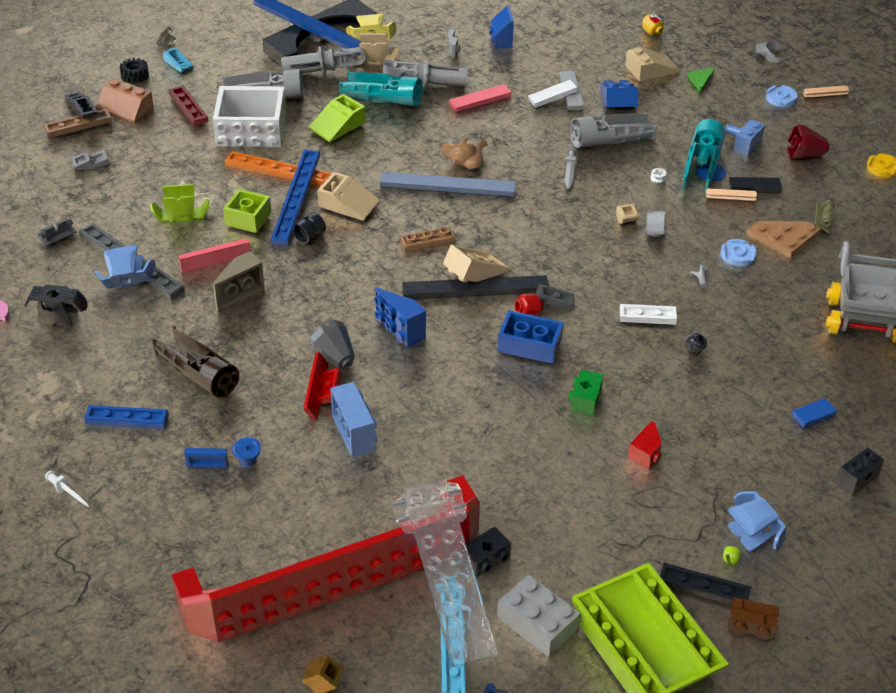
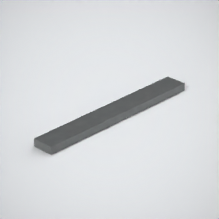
M94 223L79 231V235L103 253L105 250L125 247L123 243ZM143 258L142 270H143V268H144V266H145V264H146V262H147V260L144 259V258ZM155 267L150 281H145L170 300L185 291L181 283Z

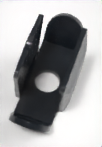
M58 285L33 286L24 304V307H27L29 301H37L38 323L49 326L55 324L61 327L72 326L68 313L83 312L88 307L86 298L78 289H69L67 286Z

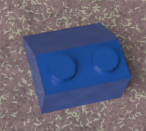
M506 6L491 20L489 35H491V43H494L495 49L513 48L514 20L510 6Z

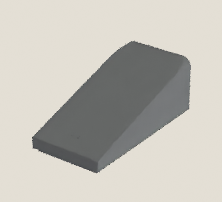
M539 284L535 294L540 297L544 306L574 307V293Z

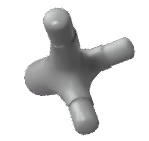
M700 264L699 272L691 271V274L699 279L701 288L707 287L705 276L707 268L703 269V264Z

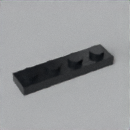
M663 563L660 573L661 579L671 589L729 605L732 604L733 597L748 600L752 587Z

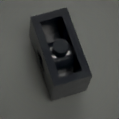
M867 447L841 466L836 484L853 496L879 476L884 459Z
M495 526L460 547V562L476 578L483 573H488L499 563H504L511 556V542Z

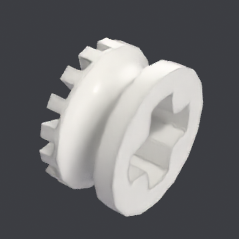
M662 168L653 169L651 181L654 183L659 182V184L660 182H665L666 171Z

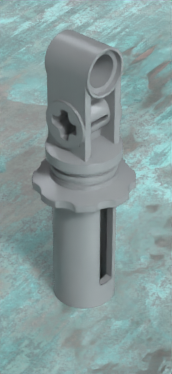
M319 46V52L317 51L316 53L281 58L283 71L301 69L302 73L322 71L323 76H326V70L332 69L334 71L336 68L362 64L365 61V51L361 47L323 51L322 47ZM360 53L362 58L357 59L354 55Z
M426 59L425 64L386 60L383 63V74L396 77L406 75V77L421 78L424 89H426L427 84L465 87L467 68L429 64V59Z

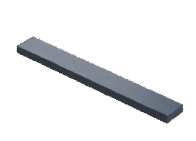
M382 172L380 187L514 197L516 183L513 181Z

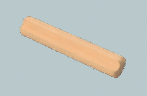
M848 86L804 89L803 96L805 98L847 95L849 88Z
M708 188L706 190V198L756 201L757 192Z

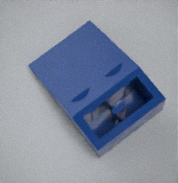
M604 80V83H599L604 106H638V87L628 80H619V83L613 82V80Z
M378 287L375 288L374 314L376 319L381 321L386 326V329L392 332L397 340L402 342L407 348L426 339V310L413 299Z

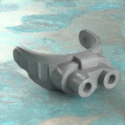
M773 41L763 42L756 45V54H760V56H763L770 62L780 63L781 58L775 57L769 50H781L782 46L775 44Z

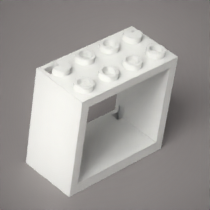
M220 86L213 115L216 146L281 147L286 118L284 87Z

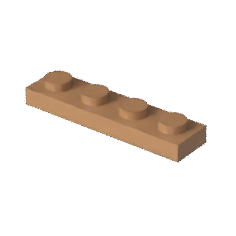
M102 109L98 110V114L85 118L74 116L43 125L48 138L98 125H105L112 122L108 110Z

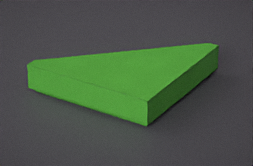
M714 68L691 71L687 73V77L697 90L701 92L702 88L709 81L710 76L714 73Z

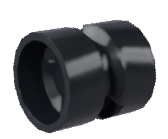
M315 212L293 225L295 237L303 244H307L315 236H319L326 231L325 221Z

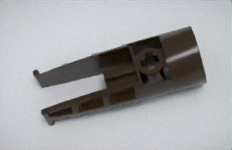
M172 326L175 341L187 351L186 357L155 338L151 339L155 355H161L175 369L213 396L223 398L229 395L237 386L240 372L236 366L205 345L178 331L176 326Z

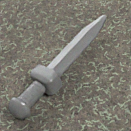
M569 148L567 151L568 156L565 158V184L567 189H570L573 183L574 168L577 166V157H575L577 150L575 148Z

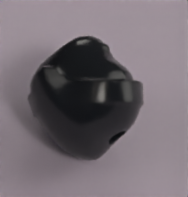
M699 333L692 334L685 342L686 348L691 354L697 355L707 347V339Z

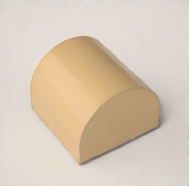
M633 203L617 206L616 215L620 224L639 220V214Z

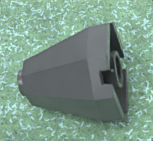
M332 320L329 322L331 324L329 326L321 325L310 336L309 341L311 344H309V348L314 353L320 352L326 361L342 369L350 367L353 364L355 354L344 323Z

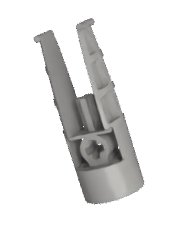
M301 69L222 77L224 86L284 87L286 99L304 97Z
M645 112V114L631 113L610 114L602 117H581L572 120L570 136L576 148L593 147L602 144L614 145L647 138L654 139L657 124H646L648 112Z

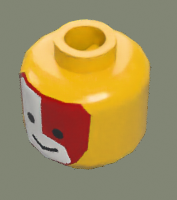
M648 14L644 17L642 28L649 35H659L664 30V21L656 14Z

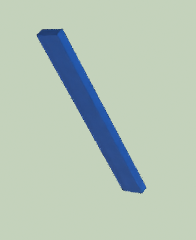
M254 0L253 5L344 49L359 47L361 43L360 40L277 0Z
M303 150L270 239L271 244L289 245L293 234V225L297 223L320 158V151Z

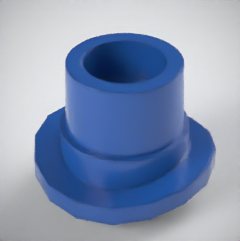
M253 437L242 438L232 446L233 455L239 459V463L244 467L253 466L261 452L260 442Z

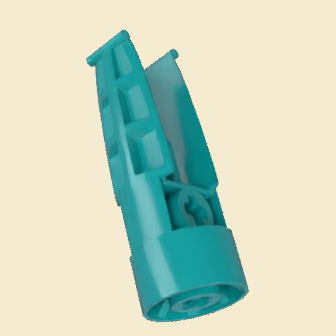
M347 71L348 82H339L341 95L345 94L348 97L378 103L388 102L418 107L423 95L421 78L396 77L380 73H350V71Z
M705 119L697 124L686 160L682 189L686 188L694 156L698 157L697 163H700V166L707 164L708 159H712L704 191L706 194V190L709 188L725 137V128L719 121Z

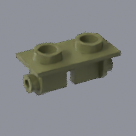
M827 200L823 205L817 203L814 224L828 234L830 233V225L833 223L831 211L834 208V203L831 200Z

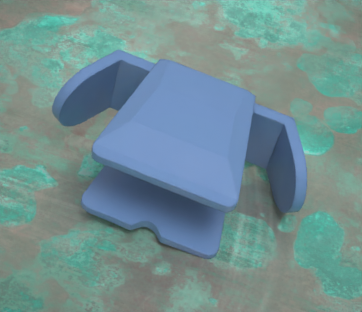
M130 245L104 251L110 276L102 277L97 270L93 272L106 289L138 285L141 282L150 281L156 267L155 260L149 259L142 270L143 256H137V245Z
M756 491L737 493L734 496V502L737 506L728 509V512L735 520L728 524L730 530L735 536L741 538V543L749 552H752L776 535L773 549L778 551L785 541L786 526L779 519L778 514ZM769 526L772 530L765 533L763 529Z

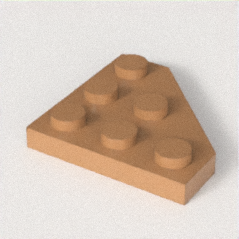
M757 221L747 229V235L791 258L820 234L821 228L807 221Z

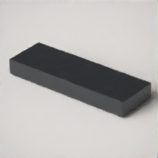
M729 177L730 190H746L761 193H781L782 191L780 178Z

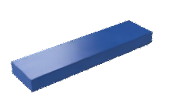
M89 405L84 422L87 425L165 429L169 413L167 409Z

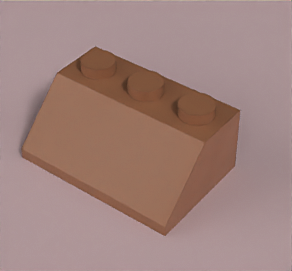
M112 79L103 86L96 105L97 110L107 109L110 115L132 123H136L154 108L151 91L117 79Z

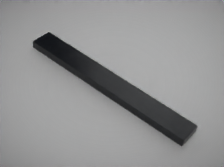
M547 275L497 277L479 282L468 281V283L459 279L402 282L404 297L413 299L535 293L539 284L549 286Z

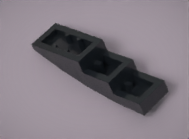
M79 91L65 95L66 102L79 117L85 118L98 114L97 109L84 93L81 94Z

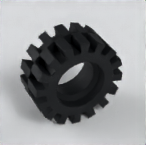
M129 58L120 64L121 78L126 83L143 82L144 79L146 80L149 77L148 64L144 59L140 60V58H137L135 60V58H132L133 60H130Z

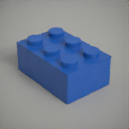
M508 310L498 334L497 352L553 364L562 341L564 322Z

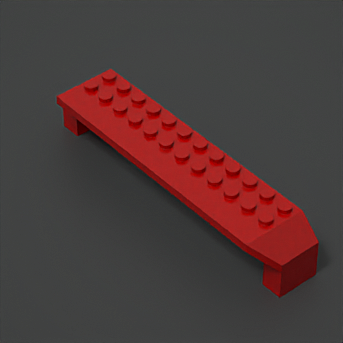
M464 475L444 481V512L241 583L203 591L194 567L171 574L176 601L187 630L191 634L215 642L230 640L240 634L252 632L268 624H274L282 619L297 616L299 613L319 608L321 605L332 601H338L346 596L358 594L363 590L380 586L385 582L400 579L413 572H419L427 567L460 557V547L475 539L479 531L480 501Z

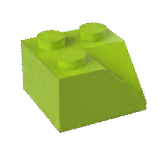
M238 189L223 208L226 226L254 233L258 232L272 213L270 196Z

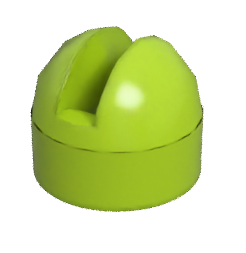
M733 546L725 547L723 552L724 562L728 565L737 564L741 558V550Z

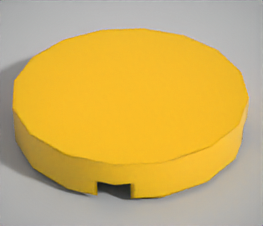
M880 153L878 156L872 155L868 158L867 169L878 177L896 176V158L884 153Z

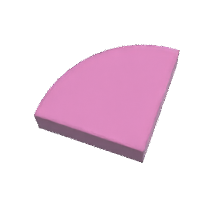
M0 300V320L6 322L9 318V309L7 304Z

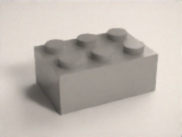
M530 575L522 579L498 601L497 618L548 657L579 629L581 613Z

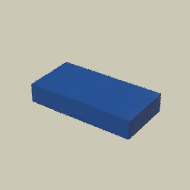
M823 398L793 410L792 416L803 428L836 416L837 410Z
M185 448L184 451L186 467L228 468L227 449Z

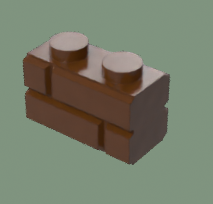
M733 597L728 630L734 631L738 635H754L762 640L774 639L778 625L779 606Z

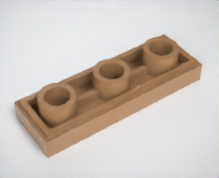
M450 226L400 236V243L405 252L455 242V235Z

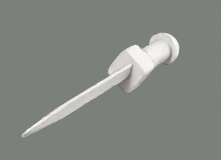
M48 471L46 473V481L52 482L60 494L66 491L80 503L89 507L77 493L69 488V484L64 476L58 477L55 471Z

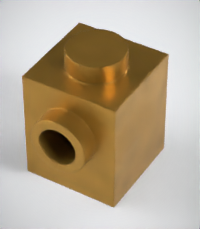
M329 655L309 662L302 682L316 693L331 691L337 688L344 668Z

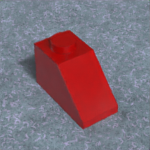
M651 421L630 443L628 452L629 459L647 469L654 463L657 464L662 457L660 452L662 442L654 421Z

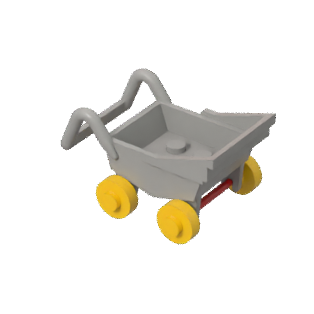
M845 241L838 255L841 259L842 281L841 283L832 282L831 288L827 289L826 299H829V306L837 307L840 300L841 312L832 310L830 316H827L826 327H828V334L837 335L839 328H841V331H846V327L886 332L885 337L892 335V343H896V269L849 263V260L896 267V259L850 253L851 244ZM849 319L883 323L887 324V326L880 327L848 321Z

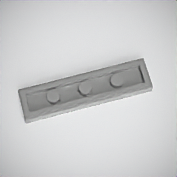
M574 70L559 71L560 83L571 80L577 86L578 92L565 96L568 111L584 110V103Z

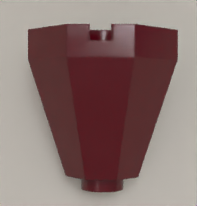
M799 124L793 127L788 137L790 147L787 146L786 151L789 159L818 157L825 155L829 151L830 144L825 137L807 126Z

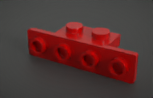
M320 352L315 353L306 398L303 404L304 411L309 414L312 420L317 419L320 405L331 403V388L340 386L343 373L339 367L327 371L328 363Z

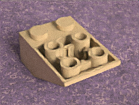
M333 172L317 190L318 207L362 221L369 216L380 202V199L350 176Z

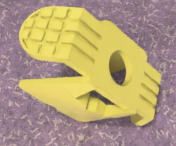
M384 14L363 15L356 17L361 28L348 26L346 33L360 40V34L386 33L388 35L387 40H390L395 36L397 27L395 22L381 25Z

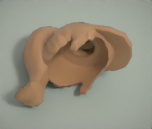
M465 138L457 145L445 143L442 146L441 152L445 157L456 165L473 171L483 164L482 148L488 146L487 141L481 139L475 147L473 144H467L468 139Z

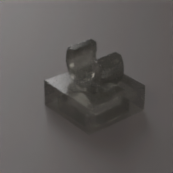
M167 27L160 34L156 44L160 47L165 44L170 48L172 43L174 44L176 38L171 35L173 30Z

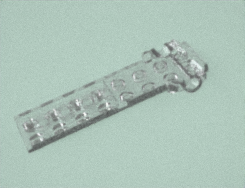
M446 479L403 488L402 493L394 499L393 514L396 522L399 523L406 534L414 533L452 667H457L497 656L498 651L459 524L467 516V506L462 498L463 492L457 483L447 482Z

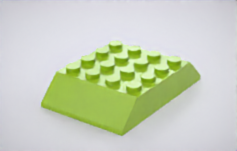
M649 562L572 596L574 608L581 613L580 625L583 632L627 693H675L727 668L729 665Z

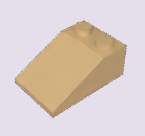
M641 47L627 50L625 66L638 81L680 72V69L666 54Z
M452 244L443 262L449 268V272L458 275V279L466 283L468 281L479 282L509 272L511 269L489 252Z

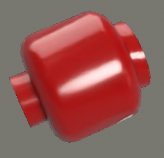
M521 294L514 304L516 312L539 316L544 306L543 301L540 300L537 294Z

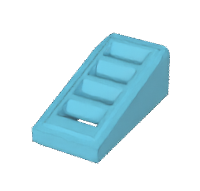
M177 47L163 52V60L180 73L194 68V65Z

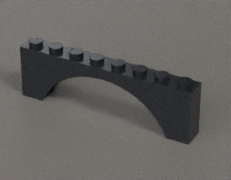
M345 0L311 17L333 28L348 26L361 28L356 17L377 14V12L359 0ZM296 25L289 26L262 39L263 52L282 66L281 58L298 55L297 48L299 44L310 35V32Z

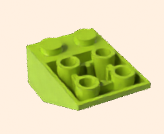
M342 94L331 100L308 128L325 140L332 142L366 123L365 106Z

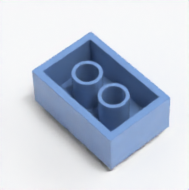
M354 382L332 387V416L351 456L356 457L375 451L377 435L374 428H377L375 417L370 415L368 403L363 401L361 389H357Z

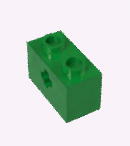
M580 370L579 376L574 377V390L569 392L570 410L594 415L602 390L604 374Z

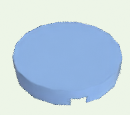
M774 85L767 90L766 99L772 105L790 107L797 102V92L791 87L785 85L777 87L778 85Z
M731 239L727 243H723L720 255L726 263L734 266H747L755 261L757 251L755 246L749 245L745 240Z

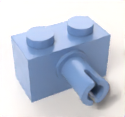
M751 119L742 128L729 123L725 133L736 137L733 151L749 156L762 141L765 125Z

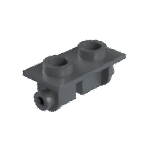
M65 218L56 223L57 228L50 225L40 229L37 238L47 247L77 233V231L71 226L73 225L72 219Z

